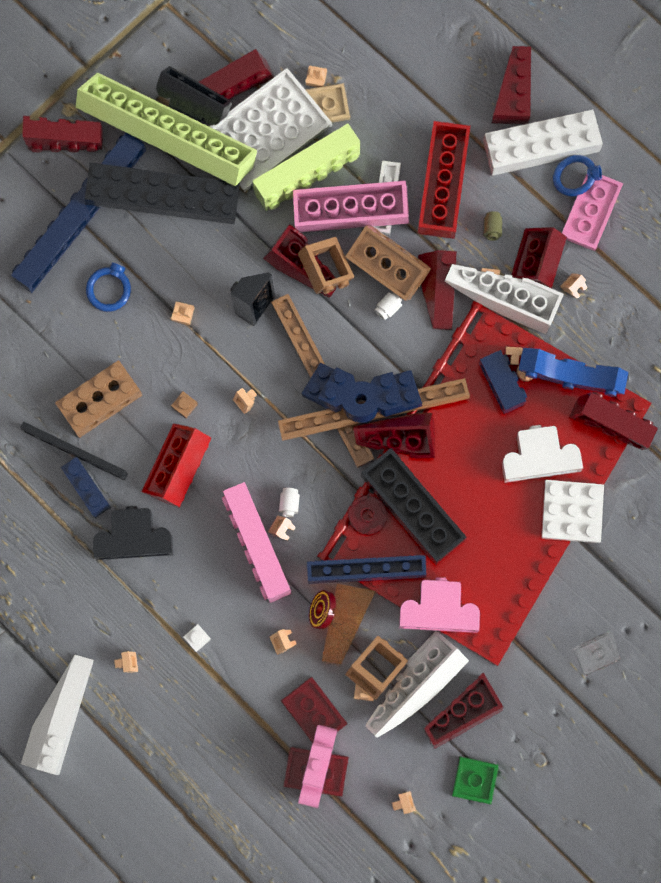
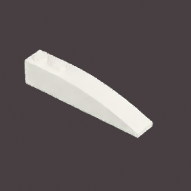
M452 264L445 279L446 283L476 302L543 334L547 333L564 295L527 278L518 279L506 274L502 276L490 271L481 272L475 268Z
M435 631L409 658L406 663L407 668L403 674L400 673L396 678L398 682L392 690H388L385 695L386 700L382 705H378L365 726L377 738L393 729L437 695L469 660L439 632Z
M74 655L32 726L22 758V765L55 775L60 774L94 660Z

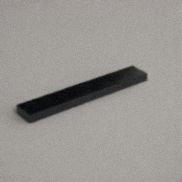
M24 421L20 426L24 433L122 480H125L128 475L126 470Z

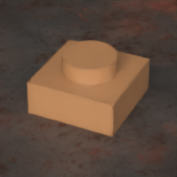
M182 391L171 407L187 419L198 405V402Z

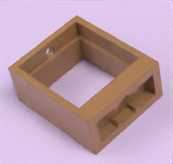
M337 237L307 245L298 252L316 294L320 292L327 294L336 287H339V289L345 288L350 285L349 281L354 278ZM329 251L341 277L325 281L314 256Z
M377 636L345 675L376 700L403 669L408 660L402 653L392 648L386 640ZM373 649L396 667L383 684L360 665Z

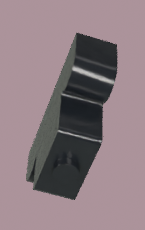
M171 66L161 71L156 86L159 96L165 99L170 98L169 108L206 125V122L210 125H217L228 116L233 102Z
M127 506L124 510H113L111 513L112 535L101 531L93 539L94 559L96 560L173 555V538L171 533L162 527L155 529L153 532V518L149 508L138 509L137 506Z

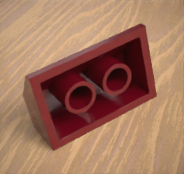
M554 227L525 228L511 276L518 279L527 278L552 289L567 236Z

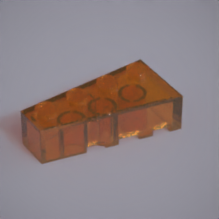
M337 583L335 591L336 609L333 608L334 618L328 626L322 663L342 666L375 595V591Z

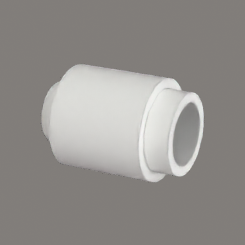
M388 293L376 305L377 308L374 311L383 320L391 318L402 306V299L395 293Z
M283 488V492L280 493L279 512L282 513V516L294 517V514H298L300 495L297 489Z

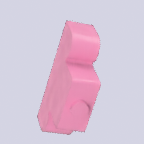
M435 578V581L423 580L420 586V605L416 601L407 600L401 606L399 629L478 633L480 612L478 607L471 603L465 604L463 607L460 606V582H450L446 578Z
M322 725L317 726L298 804L318 808L337 729Z

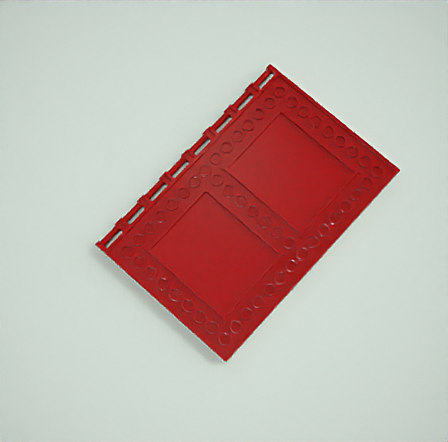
M473 301L471 304L472 308L460 327L456 328L451 342L442 357L437 359L432 368L431 375L423 388L433 386L439 374L444 376L440 384L465 378L470 398L425 408L423 413H433L435 458L415 459L409 457L410 455L399 452L397 454L465 534L466 540L435 565L386 506L387 518L383 528L371 535L361 534L348 524L350 522L348 509L342 520L340 519L336 524L333 535L322 553L319 552L317 558L325 561L425 555L426 578L356 582L399 608L407 600L416 601L420 605V586L423 580L435 581V578H446L450 582H460V606L463 607L465 604L471 603L478 607L480 612L478 633L439 632L498 666L571 542L541 538L545 480L604 485L627 444L618 440V435H607L602 433L603 431L600 427L585 425V420L579 417L576 420L569 417L578 397L597 391L575 387L573 390L565 389L562 387V384L540 378H533L530 381H522L518 378L519 381L517 383L519 387L523 388L527 395L525 405L503 414L479 366L480 359L499 350L504 355L505 347L541 349L556 355L555 359L578 360L501 317L482 304ZM477 312L481 313L482 316L472 333H467L466 330ZM458 343H460L463 347L450 366L447 364V361ZM519 355L518 365L509 364L511 371H515L516 374L517 368L520 365L521 355ZM626 388L624 395L616 394V397L607 396L604 392H597L603 395V399L618 403L620 408L625 411L631 410L635 412L636 416L640 419H643L651 405V402ZM417 410L408 412L406 415L416 414ZM541 425V428L555 426L557 428L560 449L568 444L576 445L581 453L583 469L581 472L504 483L502 462L508 453L515 452L519 454L516 438L519 431L529 430L531 426ZM364 482L363 486L359 487L355 493L353 502L362 496L376 498L378 496L375 493H370V487ZM365 510L362 513V517L365 520H370L373 518V513L370 510ZM340 536H345L346 539L334 559L329 558L328 556Z

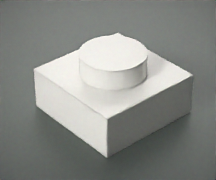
M198 624L184 636V639L196 652L211 640Z

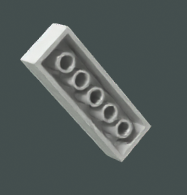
M594 110L485 133L483 140L492 176L561 161L572 155L600 152L603 144Z

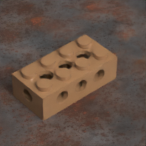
M372 225L365 226L345 256L405 301L413 297L431 270L429 266ZM372 247L376 250L375 256L371 255ZM387 258H389L391 261L390 267H387L386 265ZM402 269L406 271L405 279L401 276Z
M118 360L55 402V404L80 438L143 395ZM113 386H119L118 390L111 391ZM103 396L100 402H95L97 397ZM82 407H87L85 412L79 413Z

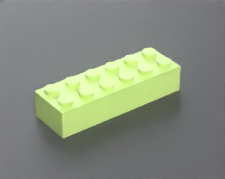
M349 124L344 125L252 181L254 194L265 211L276 209L282 201L293 198V190L309 189L312 183L317 180H324L330 172H336L345 163L355 161L360 155V140Z

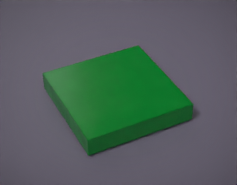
M459 757L452 796L491 805L499 765Z

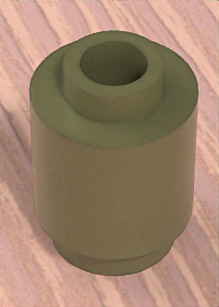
M496 211L487 212L484 217L483 236L490 241L498 240L502 236V217Z

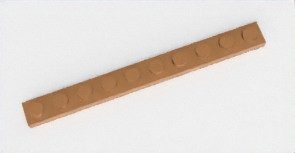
M286 294L271 303L311 378L318 365L325 363L289 294ZM357 424L337 428L357 468L374 460L368 447L356 445L353 428Z
M465 378L418 389L422 407L394 415L469 399L470 394ZM327 409L278 420L282 441L359 424L347 418L343 409L336 413ZM378 412L372 420L385 418V416Z

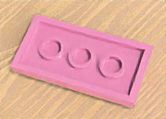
M586 174V177H585V179H584L583 184H584V183L587 181V179H588L587 174ZM602 175V179L595 181L588 191L578 195L562 231V234L567 236L566 240L595 251L623 183Z

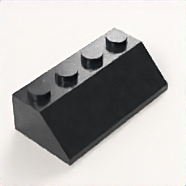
M269 272L242 277L230 289L235 315L252 326L256 325L275 297L273 278Z

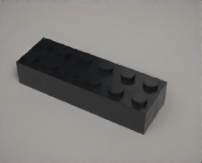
M392 448L361 472L362 479L435 565L466 540L465 534Z

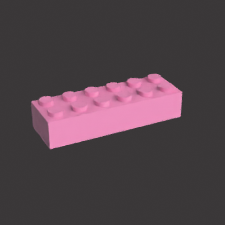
M406 181L293 190L295 228L299 232L362 228L368 225L374 227L409 224Z
M245 482L224 490L223 503L227 512L230 510L232 512L229 517L234 529L239 528L240 532L237 533L242 547L245 545L247 547V550L244 552L249 564L253 563L255 566L252 571L256 581H261L263 585L259 588L264 600L269 599V602L272 603L291 595L290 587Z

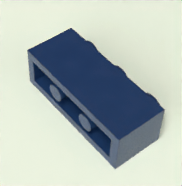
M499 350L480 359L479 366L503 414H506L525 405L527 395L525 390L520 388L517 383L519 381L515 371H511L509 367V358Z
M77 457L61 467L95 518L111 508Z

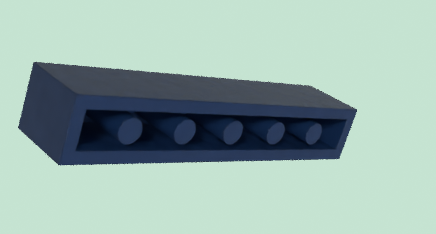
M425 555L307 561L308 584L426 578Z

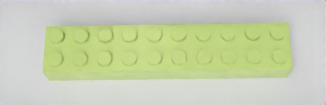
M98 72L77 90L76 108L229 184L236 186L254 168L257 154L256 149Z

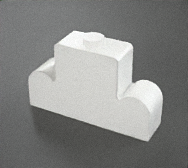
M541 425L531 426L529 430L519 431L516 437L519 454L515 452L508 453L502 462L504 483L581 472L583 469L581 453L576 445L568 444L560 449L557 428L555 426L541 428Z

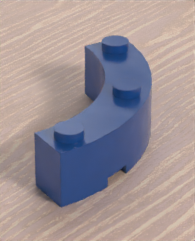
M523 348L519 371L526 373V377L540 378L562 384L563 388L573 390L575 387L604 392L605 395L616 397V394L624 395L629 372L619 367L596 365V368L585 366L586 363L571 359H555L556 355L541 349Z

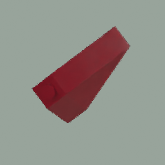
M289 224L263 259L278 271L314 289L298 255L299 251L309 245L307 243L308 240L301 232ZM315 255L314 257L325 281L335 279L327 265H323L317 257L318 255ZM336 288L327 294H324V292L320 293L330 298Z
M436 250L418 255V259L431 268L421 283V288L433 329L452 330L455 288L446 283L445 279L452 264L456 265L457 251Z
M433 413L410 414L354 426L353 428L356 445L377 450L381 448L389 450L392 448L396 454L398 452L410 455L409 457L415 459L435 458Z

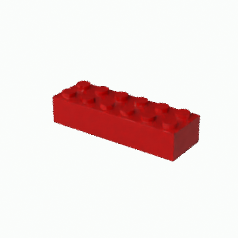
M438 121L433 122L418 234L455 239L471 126Z

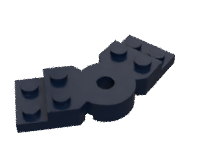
M320 363L301 393L302 397L335 413L343 409L346 417L357 423L371 421L378 412L387 417L422 407V401L411 370L393 375V372L375 376L371 383L364 381L355 382L352 374L337 367L333 369ZM359 400H364V401H366V402L363 403V404H358V403H357Z

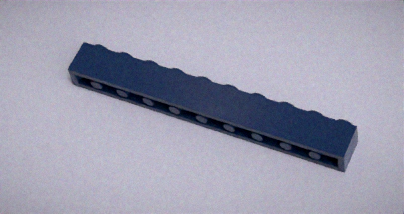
M126 132L117 139L115 147L105 154V159L101 164L133 168L146 152L145 144ZM87 178L83 181L82 188L71 196L69 204L59 211L57 219L49 223L44 235H40L37 238L36 245L32 250L29 249L25 253L24 260L12 270L11 276L14 281L31 293H33L101 208L100 206L85 205Z

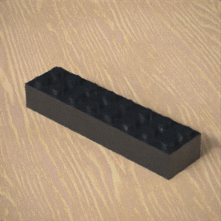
M89 162L85 205L234 224L240 183L234 186L223 180Z

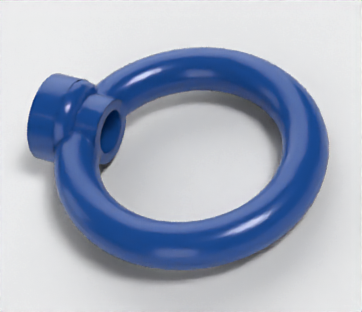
M572 155L565 158L557 165L553 174L555 188L566 196L581 195L588 191L595 181L602 179L601 166H595L591 159L583 155ZM575 162L585 164L588 167L587 181L576 189L564 187L560 180L564 168Z
M112 262L110 267L101 268L90 276L86 285V295L89 302L95 308L111 312L120 309L126 304L130 297L131 285L129 279L124 274L125 267ZM111 275L122 282L123 294L117 302L104 304L96 299L93 288L95 282L101 276Z

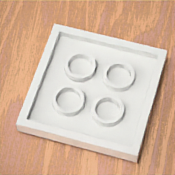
M545 480L541 538L601 543L604 485Z

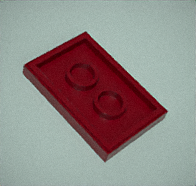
M310 677L281 700L312 743L314 742L318 725L337 729V732L347 725V722L313 677Z
M290 747L284 787L302 789L311 750ZM331 754L322 790L323 794L343 796L349 757Z

